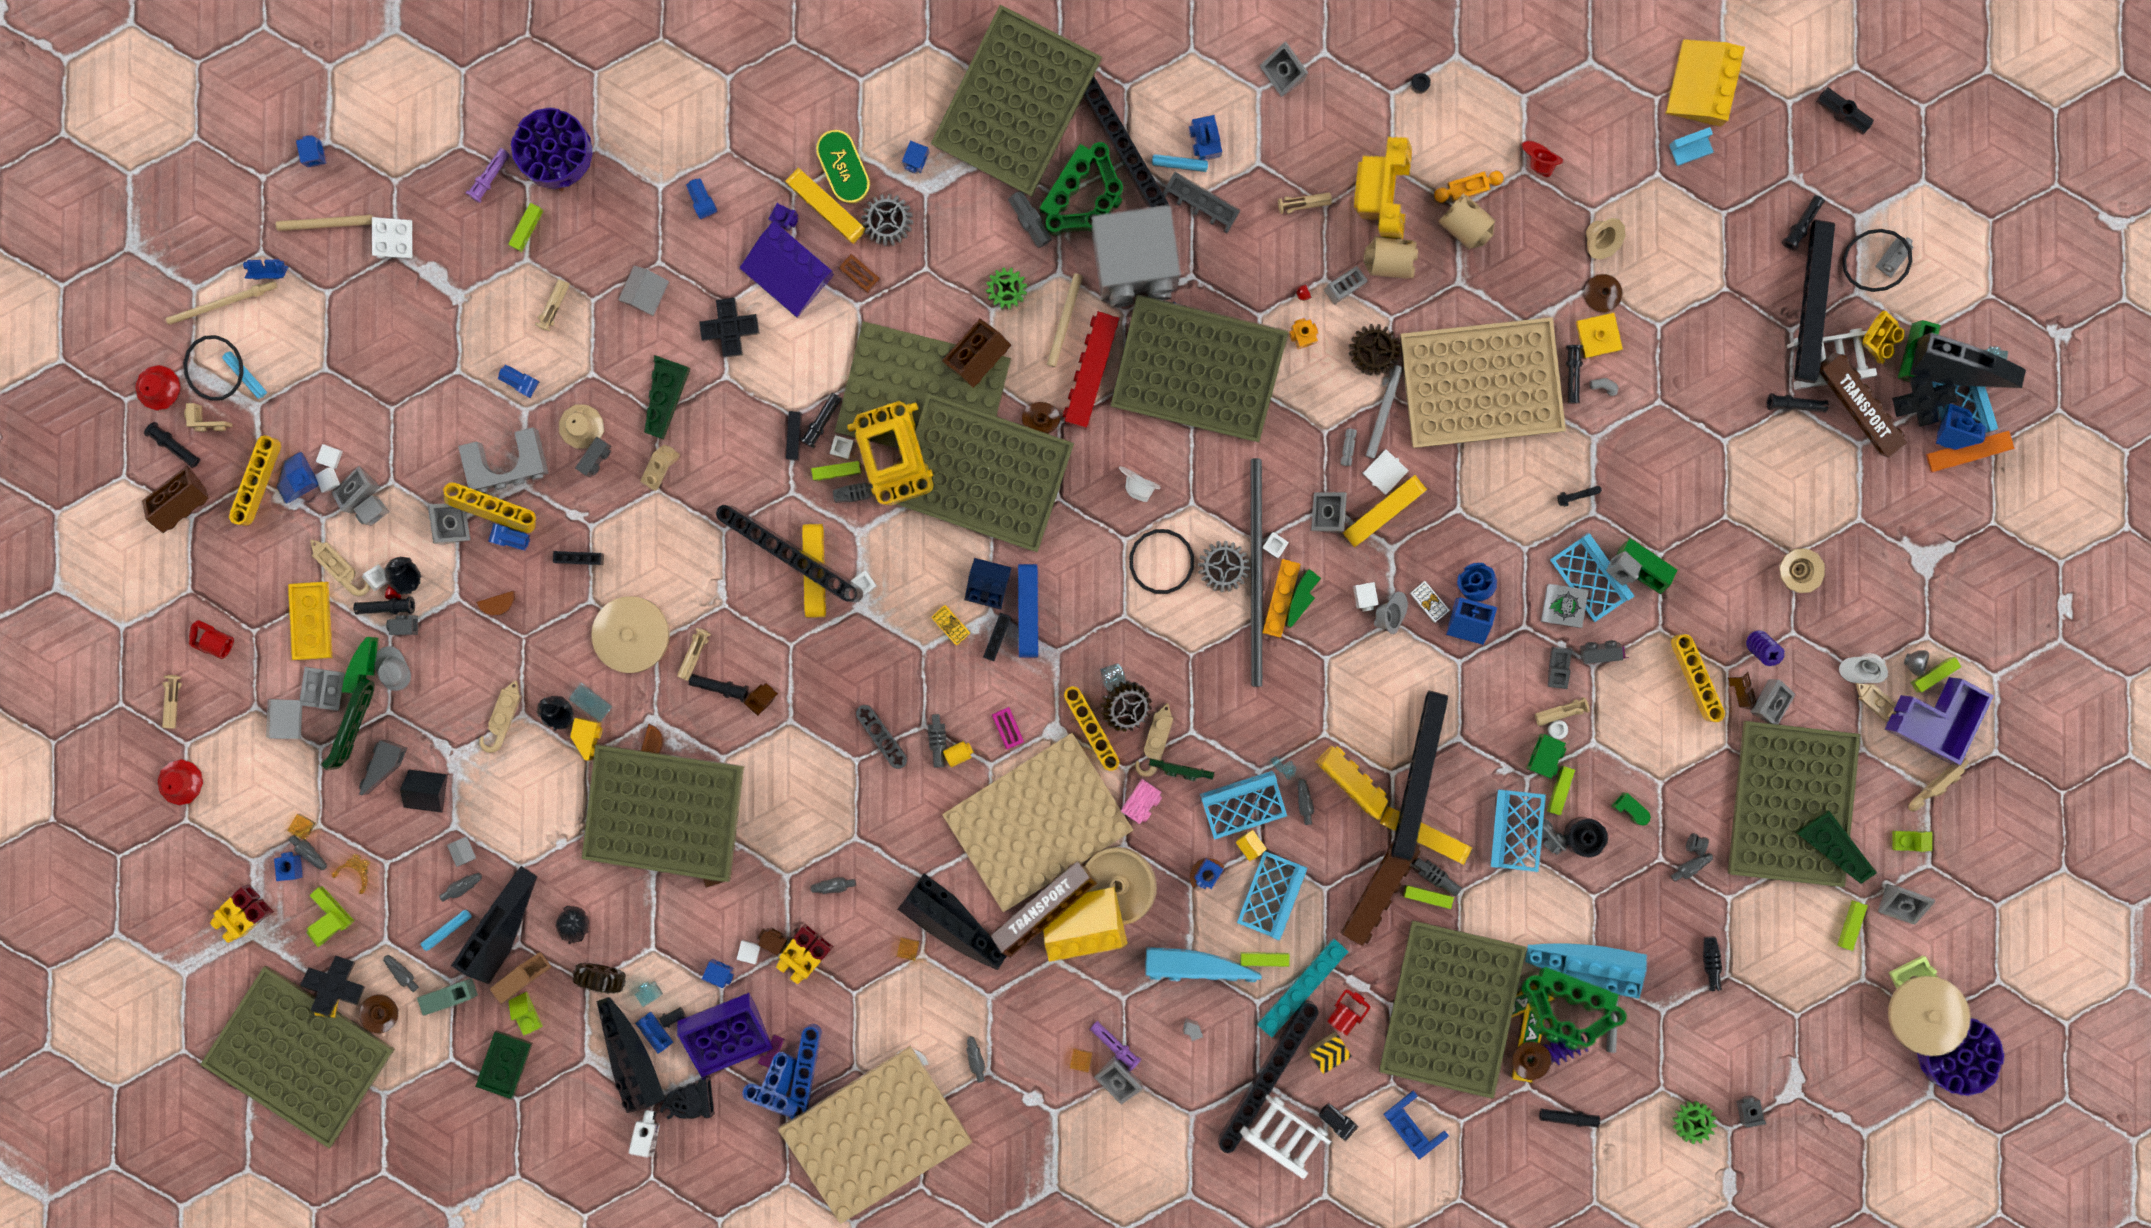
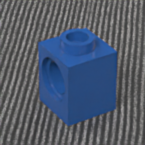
M312 135L296 140L300 163L306 167L326 164L322 141Z
M910 140L902 160L905 170L911 173H916V171L921 173L929 155L928 147Z
M286 852L281 853V857L274 858L276 881L303 878L300 855ZM287 861L291 864L290 871L286 869Z
M1205 858L1194 876V879L1197 880L1196 884L1205 890L1207 887L1212 889L1224 869ZM1206 870L1213 872V876L1209 880L1202 878V874Z
M711 959L702 980L724 988L726 984L730 985L734 977L732 973L733 967Z

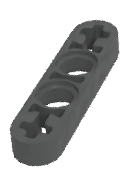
M869 705L860 706L856 711V716L890 765L896 769L903 768L907 764V756L873 708ZM861 709H869L868 716L871 719L875 717L876 720L870 722L867 726L865 722H868V719L860 716L862 714ZM875 723L879 724L882 728L880 734L877 735L871 731V726ZM885 739H890L893 743L890 750H885L882 747V742ZM897 748L899 751L895 753L898 757L902 756L904 758L902 760L903 764H895V757L893 754L889 757L888 753L893 752Z

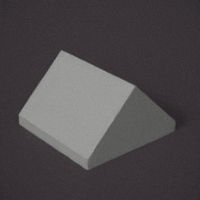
M1284 42L1260 65L1281 97L1303 83L1308 75L1307 70L1287 42Z
M633 266L618 300L654 316L669 281L647 269Z
M358 466L332 491V494L343 512L353 514L355 512L353 509L373 495L380 486Z
M1314 493L1311 531L1342 533L1344 531L1347 493Z
M447 504L428 505L434 544L445 545L470 540L465 511Z
M1769 679L1750 713L1769 724L1778 725L1796 694L1781 680Z
M268 699L266 737L301 739L302 700Z
M1887 884L1878 912L1915 925L1935 903V899Z
M1115 1056L1094 1076L1120 1104H1123L1143 1089L1142 1082Z

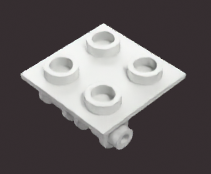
M372 217V256H377V258L381 259L385 257L412 258V220Z

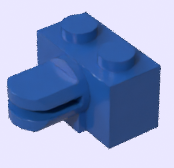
M1215 115L1192 119L1191 126H1189V134L1191 138L1194 137L1195 144L1192 145L1194 156H1198V160L1221 157L1222 147Z

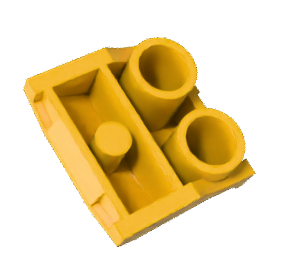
M1883 310L1873 321L1862 343L1876 358L1877 363L1884 364V359H1889L1893 356L1894 345L1903 340L1905 333L1899 327L1898 321L1887 311Z

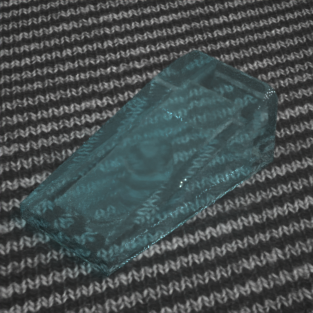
M581 682L569 696L570 701L600 722L612 708L609 703Z

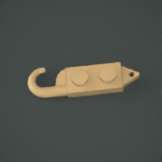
M310 540L313 550L312 556L351 594L363 596L368 593L370 586L366 581V585L362 590L357 589L351 583L356 576L355 569L328 542L322 543Z
M514 681L500 692L488 724L489 730L497 736L493 746L488 747L484 744L483 736L479 740L480 747L485 752H496L503 744L522 696L519 693L518 681Z
M1855 683L1859 694L1858 699L1888 723L1891 714H1896L1893 711L1896 703L1874 684Z
M1168 703L1157 713L1155 712L1145 743L1144 753L1151 759L1161 760L1173 722ZM1136 761V771L1142 777H1150L1158 770L1157 767L1151 766L1148 771H1143L1140 769L1139 761Z
M1967 758L1963 760L1961 765H1951L1935 778L1910 802L1908 809L1912 812L1925 805L1923 802L1925 799L1945 793L1947 786L1960 780V775L1965 772L1964 768L1969 763Z

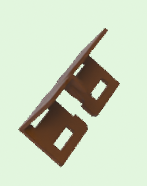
M1746 672L1743 677H1728L1729 686H1735L1739 707H1751L1756 702L1753 688L1750 689L1748 694L1745 692V689L1752 685L1749 672Z

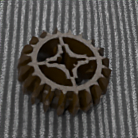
M1370 324L1369 331L1363 326L1362 332L1357 331L1355 333L1357 337L1351 338V341L1355 344H1349V348L1354 349L1349 352V356L1355 355L1351 359V363L1357 361L1358 364L1355 368L1358 369L1362 366L1361 373L1363 374L1368 369L1369 376L1373 374L1374 370L1376 376H1379L1380 369L1386 374L1388 372L1387 368L1393 369L1392 363L1398 362V359L1394 356L1397 357L1401 354L1399 351H1395L1401 347L1400 344H1394L1398 341V337L1392 339L1391 336L1394 332L1386 333L1388 327L1380 330V324L1376 326V330L1373 324ZM1374 335L1371 344L1360 345L1362 339ZM1381 338H1383L1386 341L1389 349L1381 345ZM1374 344L1376 346V350L1379 351L1375 354V356L1373 354V350H1370V348L1372 349ZM1360 351L1368 355L1369 363L1362 358ZM1378 356H1389L1386 362L1375 365Z
M1127 680L1124 684L1122 681H1119L1118 687L1112 684L1113 690H1107L1108 696H1102L1105 702L1100 703L1101 707L1104 708L1101 710L1104 721L1108 722V725L1111 728L1114 727L1116 731L1120 729L1123 732H1126L1127 729L1133 731L1134 726L1140 728V722L1146 723L1145 716L1150 717V714L1147 712L1152 709L1149 705L1152 702L1149 698V693L1137 682L1131 683ZM1126 694H1135L1133 696L1130 695L1128 697H1124V695ZM1123 716H1129V717L1124 718V719H1119V717L1122 718Z
M580 963L576 965L572 975V981L575 985L601 993H619L623 991L626 983L624 972L597 963Z

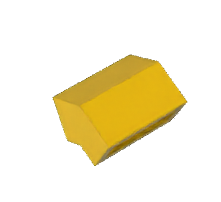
M1253 830L1247 832L1236 841V844L1249 862L1267 850Z

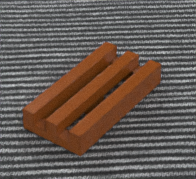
M852 254L839 267L844 274L866 293H869L875 284L880 281L877 275ZM853 260L858 266H860L866 273H868L873 278V281L871 282L865 275H863L858 269H856L850 263V261ZM847 265L851 270H853L859 277H861L869 285L866 287L848 270H846L845 266Z

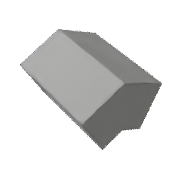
M467 836L447 845L456 867L476 859Z
M1186 1018L1183 1033L1189 1035L1192 1041L1202 1038L1203 1035L1198 1021Z

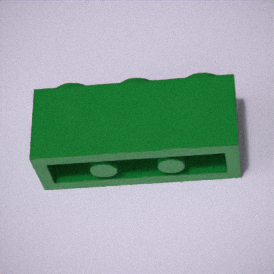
M1631 538L1620 546L1616 555L1626 551L1642 565L1638 573L1639 577L1637 578L1639 581L1659 594H1662L1671 586L1678 571L1676 568Z

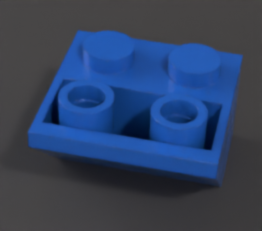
M1461 597L1456 598L1446 635L1484 645L1493 626L1497 607Z

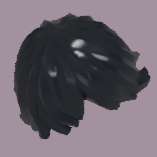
M400 556L393 558L387 563L384 570L387 583L396 593L402 595L411 594L412 591H416L422 577L416 564L408 557Z
M552 695L544 697L538 703L537 716L541 717L544 725L549 728L553 727L554 731L566 729L574 721L572 706L564 697Z
M566 906L556 920L557 932L562 940L568 941V944L580 942L586 933H589L588 916H586V912L582 908Z

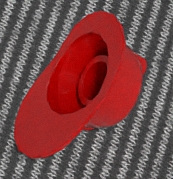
M1524 141L1522 143L1523 150L1530 156V168L1546 178L1551 176L1557 165L1563 163V159L1560 156L1554 154L1540 143L1534 141Z

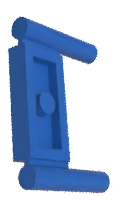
M1413 1090L1383 1115L1418 1160H1420L1447 1139L1449 1135L1444 1130L1430 1142L1403 1109L1418 1097Z

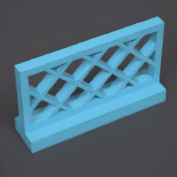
M1932 381L1933 387L1943 385ZM1969 386L1970 390L1967 396L1956 392L1957 396L1964 399L1960 407L1963 408L1967 400L1974 403L1975 410L1972 413V418L1981 422L1986 427V432L1998 429L1985 387ZM1948 404L1944 408L1943 406L1937 407L1941 421Z
M1590 533L1585 534L1550 559L1569 587L1575 588L1574 586H1579V589L1581 587L1592 588L1591 598L1587 599L1590 604L1589 607L1586 604L1585 610L1594 622L1634 597L1626 584L1622 586L1606 572L1610 561ZM1579 544H1582L1586 549L1584 557L1573 556L1574 548ZM1562 556L1570 557L1568 568L1560 567L1556 560ZM1573 558L1584 560L1582 571L1571 569ZM1586 560L1596 563L1595 573L1584 571ZM1570 571L1581 573L1579 584L1570 582ZM1584 573L1595 575L1593 586L1582 585ZM1597 576L1606 577L1608 580L1607 588L1596 587ZM1595 589L1606 591L1604 602L1593 600ZM1609 591L1616 592L1621 599L1616 603H1608ZM1593 602L1603 604L1602 612L1597 616L1591 611Z
M1273 771L1200 794L1214 840L1287 816ZM1274 786L1275 793L1272 799L1263 795L1266 787ZM1253 792L1258 795L1254 804L1245 801L1248 793ZM1261 797L1270 801L1266 810L1256 806ZM1235 798L1240 801L1235 810L1226 806L1229 799ZM1242 803L1252 807L1247 816L1238 812ZM1275 803L1280 806L1282 812L1273 815L1268 811L1272 804ZM1214 804L1221 806L1218 815L1211 814L1208 806ZM1224 809L1233 812L1229 822L1220 818ZM1254 809L1263 812L1260 820L1255 821L1250 818ZM1236 815L1245 818L1243 825L1237 827L1232 824ZM1218 820L1227 824L1224 831L1216 833L1215 826Z
M1498 789L1491 867L1539 872L1545 794ZM1510 795L1519 796L1523 803L1514 809L1509 803ZM1533 797L1541 798V806L1535 811L1527 803ZM1525 804L1532 813L1523 820L1516 810ZM1539 810H1540V816H1538V815L1536 814V812L1539 811ZM1513 813L1521 820L1514 828L1508 823V817ZM1532 815H1535L1539 820V826L1534 830L1525 822ZM1523 823L1530 833L1521 839L1515 829ZM1511 832L1520 840L1512 847L1506 842V836ZM1531 834L1537 839V845L1532 849L1523 841ZM1520 843L1529 851L1521 858L1513 850ZM1505 845L1509 848V850H1507L1506 852ZM1510 851L1518 859L1512 865L1504 864V856ZM1531 853L1535 858V867L1526 866L1522 859Z
M1264 851L1237 923L1280 941L1308 867ZM1266 856L1273 858L1277 867L1267 871L1264 865ZM1287 864L1295 867L1293 874L1285 878L1281 867ZM1279 869L1283 879L1272 883L1268 873ZM1266 874L1270 885L1260 889L1257 882L1258 877ZM1289 878H1291V880H1290V882H1289V885H1288V883H1287L1286 880L1289 879ZM1284 881L1287 887L1286 893L1278 896L1274 885ZM1272 887L1276 897L1266 901L1262 890ZM1259 892L1263 903L1253 907L1250 898L1253 894ZM1284 896L1283 901L1281 903L1279 898ZM1277 899L1280 909L1271 914L1267 903ZM1265 904L1269 915L1259 919L1255 908ZM1250 910L1253 911L1256 921L1252 923L1242 920L1244 914ZM1270 917L1273 922L1271 932L1263 929L1260 921Z

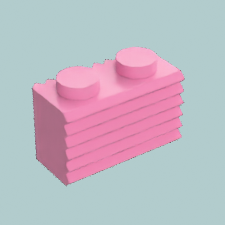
M1141 779L1121 808V812L1139 824L1142 821L1146 822L1151 815V812H1149L1153 805L1157 806L1162 799L1160 796L1161 791Z

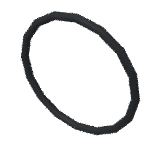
M1886 229L1868 230L1856 236L1846 247L1842 258L1843 272L1849 282L1859 289L1870 292L1885 291L1898 285L1908 275L1913 262L1912 249L1906 239L1895 231ZM1886 233L1893 235L1903 242L1908 251V264L1905 272L1897 281L1886 287L1870 288L1862 286L1852 279L1847 270L1846 258L1850 248L1857 240L1868 234Z
M217 335L203 336L194 341L186 351L183 362L184 375L190 388L198 396L210 401L224 400L236 392L241 385L244 374L243 360L237 348L228 339ZM207 339H217L225 342L234 350L239 361L240 373L237 384L229 393L220 397H210L202 394L193 385L188 374L187 363L191 351L198 343Z
M1155 529L1143 534L1134 543L1129 555V568L1134 580L1143 589L1154 594H1169L1179 590L1189 581L1194 570V554L1190 544L1180 534L1169 529ZM1155 533H1169L1178 537L1186 545L1190 554V569L1186 578L1178 586L1169 590H1155L1145 586L1137 578L1133 568V555L1138 544L1146 537Z

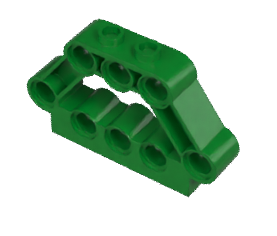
M1103 142L1095 143L1090 149L1079 144L1039 208L1040 213L1047 217L1046 229L1050 235L1058 236L1063 232L1089 231L1092 233V225L1088 222L1092 216L1111 214L1114 208L1118 209L1123 200L1121 198L1123 183L1117 178L1111 163L1109 147ZM1098 150H1102L1105 153V155L1103 157H1097L1095 155V152ZM1094 162L1104 184L1105 193L1096 198L1093 211L1081 214L1060 215L1061 212L1068 209L1070 197L1079 192L1080 181L1089 176L1090 166ZM1083 165L1086 167V171L1080 173L1076 168ZM1073 181L1076 183V187L1069 189L1066 187V184ZM1115 185L1119 190L1116 193H1112L1108 188ZM1059 197H1063L1066 199V203L1059 205L1056 203V200ZM1105 201L1109 206L1106 209H1101L1098 204ZM1052 221H1059L1061 225L1058 228H1052L1050 223Z
M1542 968L1538 976H1530L1521 984V991L1527 997L1535 1019L1534 1026L1536 1031L1546 1036L1548 1041L1554 1043L1559 1041L1564 1043L1565 1047L1569 1049H1586L1592 1046L1596 1039L1604 1033L1623 1025L1627 1020L1624 1009L1616 1006L1619 994L1551 968ZM1530 982L1536 985V991L1531 990ZM1554 983L1560 986V992L1554 989ZM1573 990L1579 994V999L1573 997ZM1545 991L1552 998H1565L1570 1005L1581 1004L1589 1012L1604 1013L1603 1017L1581 1030L1576 1028L1570 1021H1557ZM1591 997L1597 1000V1006L1591 1003ZM1611 1013L1617 1016V1022L1612 1020ZM1543 1020H1547L1550 1023V1029L1543 1025ZM1562 1027L1568 1029V1036L1562 1033ZM1581 1034L1587 1037V1043L1582 1042Z

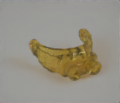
M354 853L351 859H348L345 864L334 871L332 878L335 879L344 867L355 869L362 880V888L359 894H363L368 883L367 872L370 862L366 859L362 861L360 859L361 856Z

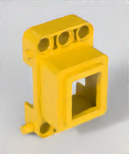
M1388 137L1386 157L1363 156L1362 162H1358L1354 209L1362 219L1379 220V234L1381 237L1403 239L1406 214L1400 213L1401 204L1393 203L1396 175L1410 176L1412 146L1407 137Z
M897 401L858 414L854 422L847 425L849 432L856 430V438L868 479L873 485V488H871L872 494L876 496L879 503L887 506L928 494L933 489L931 478L934 476L933 471L924 463L915 433L916 424L912 411L918 410L916 402L905 404ZM904 407V408H905L904 414L901 415V416H898V415H897V410H898V408ZM885 412L887 415L886 420L880 422L879 416ZM867 418L869 423L867 427L862 428L861 422ZM894 430L903 457V463L877 471L868 438ZM922 480H926L927 486L921 490L919 483ZM907 485L909 491L903 496L901 488ZM889 491L890 499L884 501L883 494Z

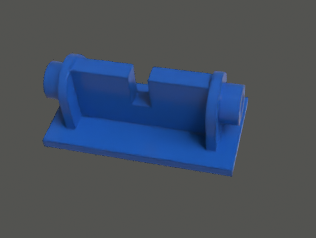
M280 259L265 260V266H263L261 260H247V262L243 263L244 269L248 270L245 279L284 278L288 266H285L284 261H280Z
M649 1012L635 1023L657 1054L674 1043L652 1012Z

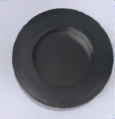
M1424 73L1416 74L1411 80V88L1418 94L1425 93L1431 84L1429 76Z

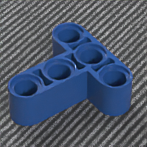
M784 1052L777 1053L771 1062L762 1087L751 1083L746 1085L742 1093L743 1098L746 1101L789 1117L793 1116L797 1111V1102L785 1095L795 1073L796 1058Z

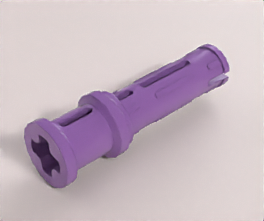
M500 148L482 175L475 178L476 182L469 191H466V194L478 203H481L482 196L487 190H490L492 180L511 155Z
M1096 1021L1089 1029L1116 1054V1059L1121 1060L1128 1067L1129 1071H1132L1141 1061L1140 1057H1136L1129 1050L1130 1047L1123 1046L1099 1021Z

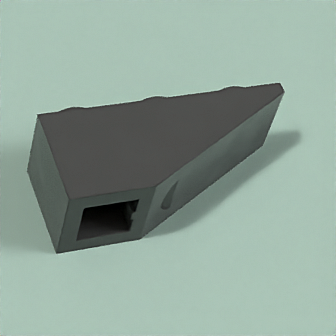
M389 740L377 742L373 749V753H375L373 759L369 761L366 767V771H368L366 777L362 779L359 785V789H361L359 795H368L399 768L407 747Z

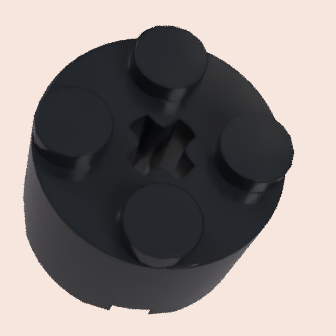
M1578 817L1565 826V843L1568 849L1577 855L1589 858L1595 857L1602 852L1608 843V834L1605 827L1594 819ZM1585 834H1588L1589 837H1587L1585 840H1583V837L1585 836Z

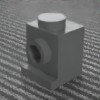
M396 616V619L387 620L386 628L389 631V635H418V616Z
M1744 1096L1742 1100L1736 1101L1742 1125L1749 1128L1766 1124L1759 1099L1754 1096Z

